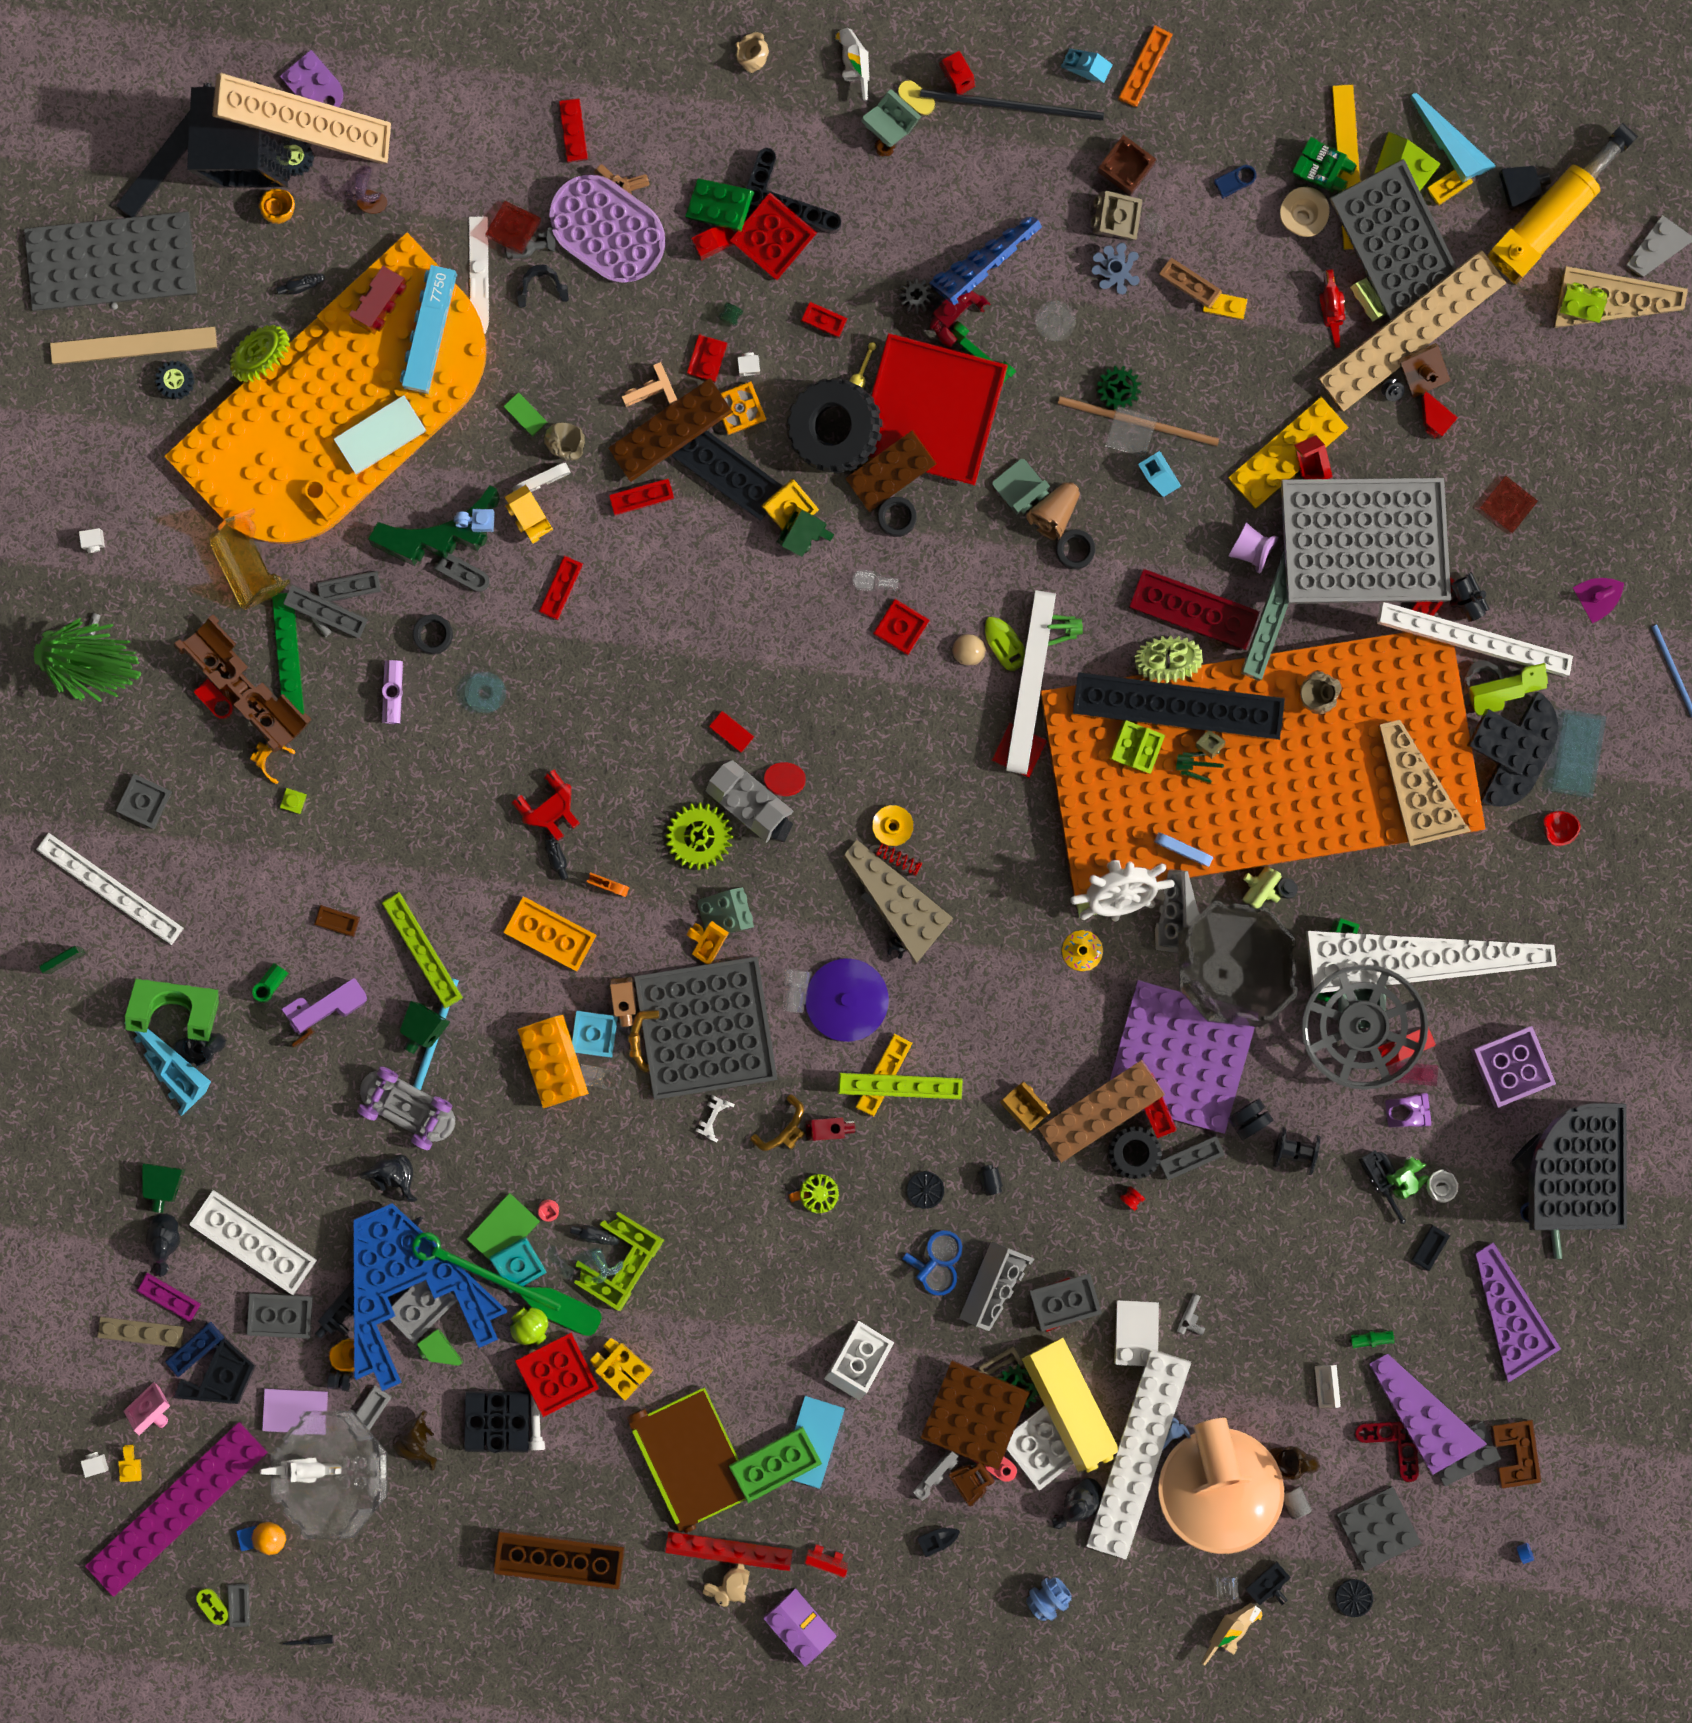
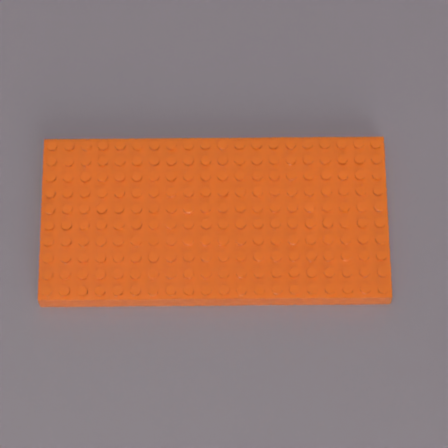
M1404 632L1273 653L1270 655L1264 675L1260 681L1241 674L1246 658L1201 665V668H1197V673L1192 672V677L1184 676L1185 680L1177 678V682L1169 680L1168 684L1285 698L1280 740L1213 732L1225 740V746L1220 750V753L1216 754L1212 759L1209 756L1190 757L1194 758V761L1224 764L1223 768L1193 766V770H1189L1211 779V783L1181 775V771H1176L1177 755H1183V752H1201L1196 748V742L1207 731L1132 722L1165 735L1152 772L1148 774L1109 759L1123 720L1073 714L1076 685L1040 692L1073 896L1087 894L1089 887L1092 885L1089 880L1090 877L1095 875L1101 878L1109 874L1107 864L1113 860H1119L1122 869H1125L1128 862H1132L1134 867L1146 868L1148 870L1153 869L1159 864H1164L1166 870L1155 877L1158 882L1167 880L1170 869L1188 871L1189 878L1408 843L1379 728L1380 724L1401 720L1413 739L1414 744L1422 753L1428 766L1432 769L1448 794L1449 799L1459 811L1463 821L1471 830V832L1467 833L1485 830L1472 748L1467 746L1470 735L1454 645ZM1316 671L1324 672V674L1338 679L1342 688L1338 695L1336 706L1324 714H1313L1303 706L1300 699V686L1308 674ZM1143 675L1124 677L1128 679L1150 681L1149 677L1143 678ZM1158 832L1212 856L1213 859L1210 866L1201 865L1156 844L1154 840Z

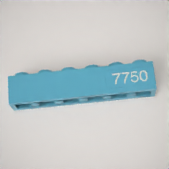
M431 265L430 270H426L424 277L426 288L421 290L419 302H422L420 310L416 311L414 319L417 325L410 335L412 346L411 350H407L405 356L407 367L406 370H402L400 382L403 383L404 389L429 394L457 277L455 270Z

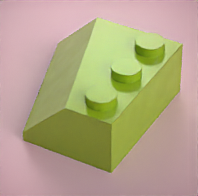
M1388 131L1374 174L1404 159L1419 191H1421L1438 169L1440 163L1410 140Z

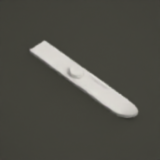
M469 217L470 301L475 307L482 322L484 333H486L489 323L488 217Z

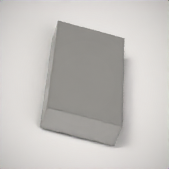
M374 1385L351 1421L369 1432L392 1396Z

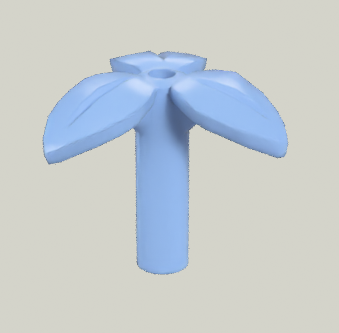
M1174 1417L1163 1449L1172 1439L1181 1437L1183 1434L1187 1438H1191L1185 1425L1179 1424V1421Z

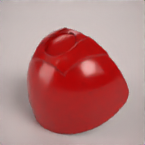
M1555 811L1547 814L1544 818V834L1547 840L1554 846L1570 844L1580 832V822L1571 813Z

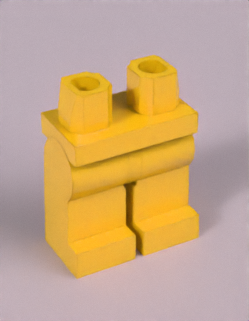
M610 1338L604 1344V1347L611 1355L605 1359L597 1352L590 1361L597 1369L596 1372L626 1401L654 1370L623 1343L620 1344ZM624 1372H626L628 1375H630L638 1384H636V1383H635L629 1376H627Z

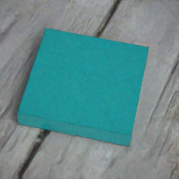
M526 1236L490 1256L491 1262L501 1277L521 1286L547 1273Z

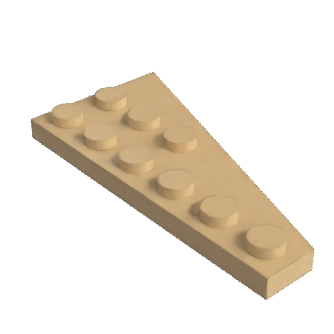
M1566 266L1554 328L1595 323L1594 321L1560 313L1567 283H1580L1584 285V288L1588 289L1599 288L1607 294V303L1600 322L1683 311L1688 289Z
M1401 720L1380 724L1379 728L1409 847L1471 832L1436 775L1428 766L1422 753L1414 744L1413 739Z

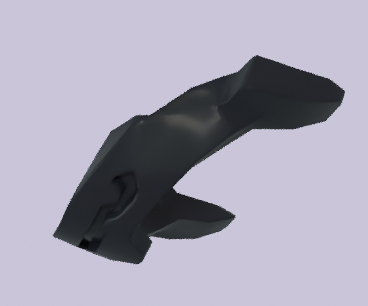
M544 264L532 266L523 276L522 289L516 292L519 307H526L527 287L534 276H550L556 283L557 292L560 293L563 302H568L569 300L568 286L560 283L557 273L549 266Z

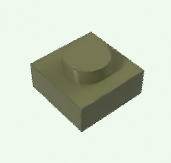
M1207 731L1196 742V748L1211 759L1225 746V740L1212 731Z

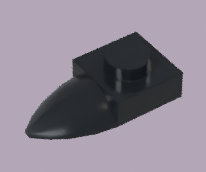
M941 1528L917 1537L925 1557L949 1547L959 1536L960 1530Z

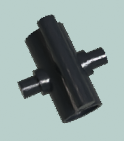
M1472 572L1450 584L1456 596L1455 599L1450 601V605L1452 608H1462L1468 622L1481 618L1490 609L1485 600L1486 592L1480 590Z

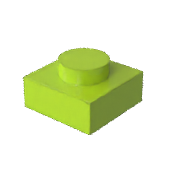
M286 788L280 808L301 814L307 794Z

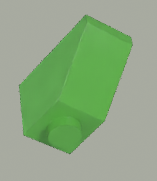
M437 1329L417 1344L419 1347L417 1351L424 1360L427 1358L430 1362L457 1366L463 1363V1360L440 1329Z

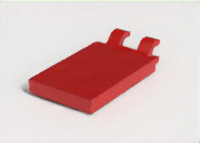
M817 1544L814 1551L808 1549L805 1556V1564L845 1578L848 1571V1563L842 1561L844 1554L836 1551L834 1557L822 1553L824 1547Z

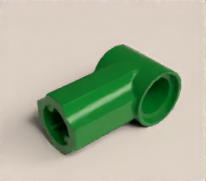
M273 963L260 982L254 986L252 990L253 997L258 1002H268L289 973L276 963ZM262 987L268 990L265 998L257 996L258 990Z

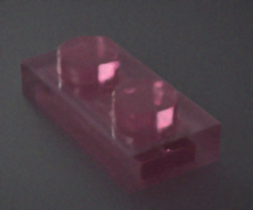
M1397 1062L1395 1072L1402 1068L1407 1062ZM1416 1063L1407 1074L1395 1082L1437 1086L1438 1065Z

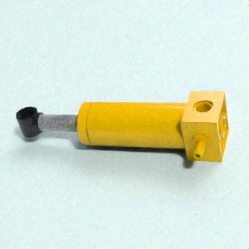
M1622 123L1609 137L1607 145L1585 169L1577 165H1571L1513 229H1510L1487 255L1491 263L1516 285L1542 257L1541 255L1600 192V186L1595 179L1619 152L1625 151L1638 136Z

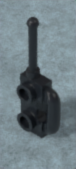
M1374 1150L1359 1159L1361 1166L1367 1173L1374 1190L1377 1193L1382 1192L1386 1196L1400 1221L1399 1223L1405 1224L1406 1219L1402 1216L1389 1193V1187L1394 1184H1390L1386 1177L1393 1175L1396 1171L1385 1153ZM1380 1161H1381V1163L1383 1164V1166H1384V1168H1385V1170L1387 1171L1388 1174H1385V1173H1384L1383 1169L1381 1168V1166H1380V1164H1379Z

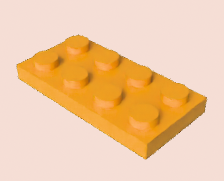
M524 896L504 931L505 934L577 972L597 936Z

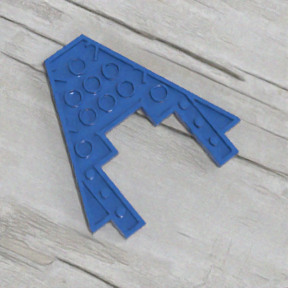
M393 1203L354 1220V1378L357 1380L374 1372L381 1391L402 1383L377 1327L378 1324L396 1317L388 1300L389 1296L425 1280L434 1299L453 1291L478 1348L498 1340L490 1320L507 1313V1310L460 1266L438 1257L429 1261L418 1259L412 1252V1242L417 1235L424 1232ZM427 1236L420 1238L419 1247H416L417 1252L425 1253L426 1257L433 1255L432 1251L437 1244L427 1240Z

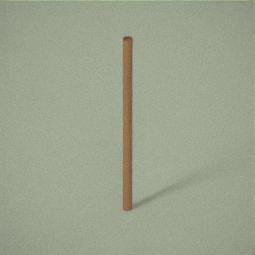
M1059 397V405L1217 446L1219 438L1073 399Z

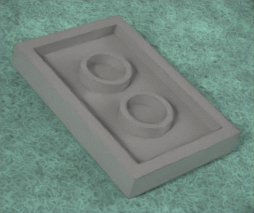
M425 1280L412 1286L392 1306L396 1317L390 1320L414 1344L457 1302L456 1296L450 1292L434 1299Z

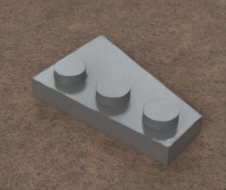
M1662 215L1629 260L1626 267L1643 278L1690 244L1692 236Z

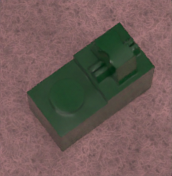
M796 506L776 542L803 557L804 553L809 551L812 539L816 541L821 536L831 542L834 534L825 529L827 526L826 522Z

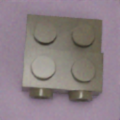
M1109 191L1100 192L1093 202V206L1096 208V214L1090 222L1093 233L1131 241L1137 240L1142 199Z

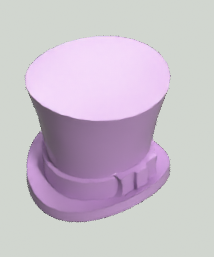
M1246 523L1228 557L1251 562L1252 565L1256 566V572L1260 574L1268 554L1275 546L1279 537L1275 535L1270 538L1264 537Z

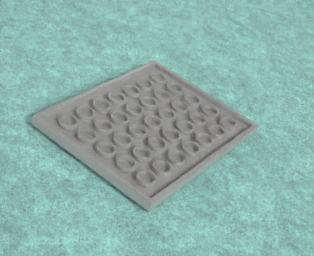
M1444 478L1307 479L1281 481L1287 604L1449 602L1451 600Z

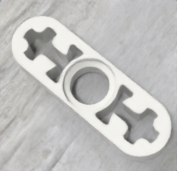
M562 463L515 485L512 490L514 492L527 485L530 492L541 488V485L545 483L550 484L571 472L567 464Z

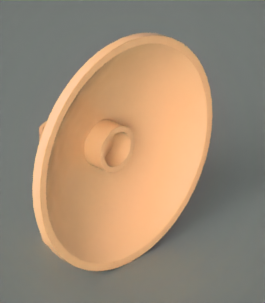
M1217 1418L1194 1425L1195 1433L1190 1435L1191 1438L1182 1440L1171 1451L1163 1464L1158 1484V1496L1162 1513L1171 1529L1183 1541L1199 1550L1214 1554H1231L1244 1551L1263 1540L1273 1529L1280 1516L1284 1502V1484L1280 1469L1267 1448L1253 1437L1243 1432L1229 1429L1226 1418Z

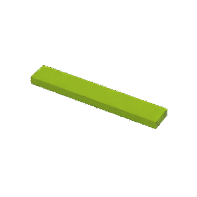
M398 892L383 901L382 905L444 1008L446 1009L463 998L401 893Z
M838 1073L837 1093L962 1099L963 1078Z

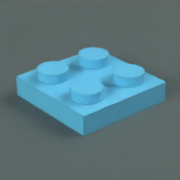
M576 1011L572 1039L575 1053L612 1058L618 1016Z

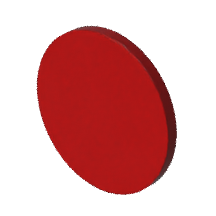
M788 762L772 765L767 769L764 776V783L767 789L779 796H792L799 793L804 788L806 782L804 771L799 766Z

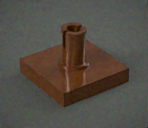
M1436 343L1398 360L1407 387L1413 398L1450 381L1439 346Z

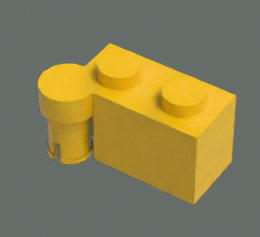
M527 485L522 486L505 497L508 502L505 507L511 516L516 515L518 519L515 521L520 532H526L533 544L539 541V538L553 531Z

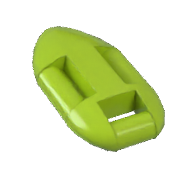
M988 617L985 623V636L999 662L1010 671H1015L1022 667L1026 649L1013 628L999 618ZM1019 653L1020 658L1010 663L1009 659Z

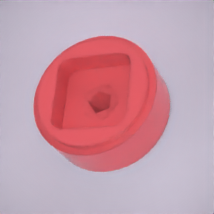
M544 1200L539 1204L538 1215L542 1220L549 1222L557 1218L559 1206L555 1201Z

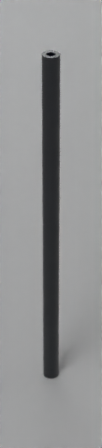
M924 89L920 91L921 98L1101 121L1104 118V112Z

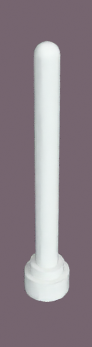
M531 1395L532 1437H530V1442H528V1450H545V1441H542V1437H540L539 1410Z

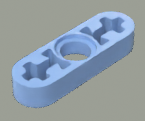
M1158 832L1154 840L1156 844L1206 867H1209L1212 862V856L1163 833Z

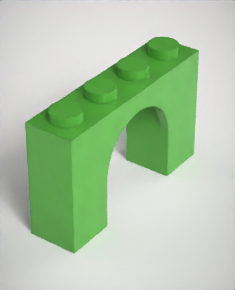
M136 979L125 1015L126 1030L147 1033L151 1015L157 1008L166 1004H178L186 1007L191 1012L187 1024L188 1039L209 1041L219 1003L218 990Z

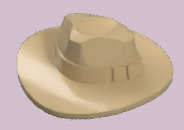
M1300 187L1293 190L1287 195L1281 205L1280 218L1282 224L1290 232L1302 237H1311L1318 234L1325 227L1329 218V204L1326 197L1320 191L1311 187Z

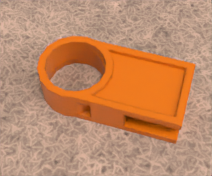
M590 872L587 883L623 897L627 896L629 887Z

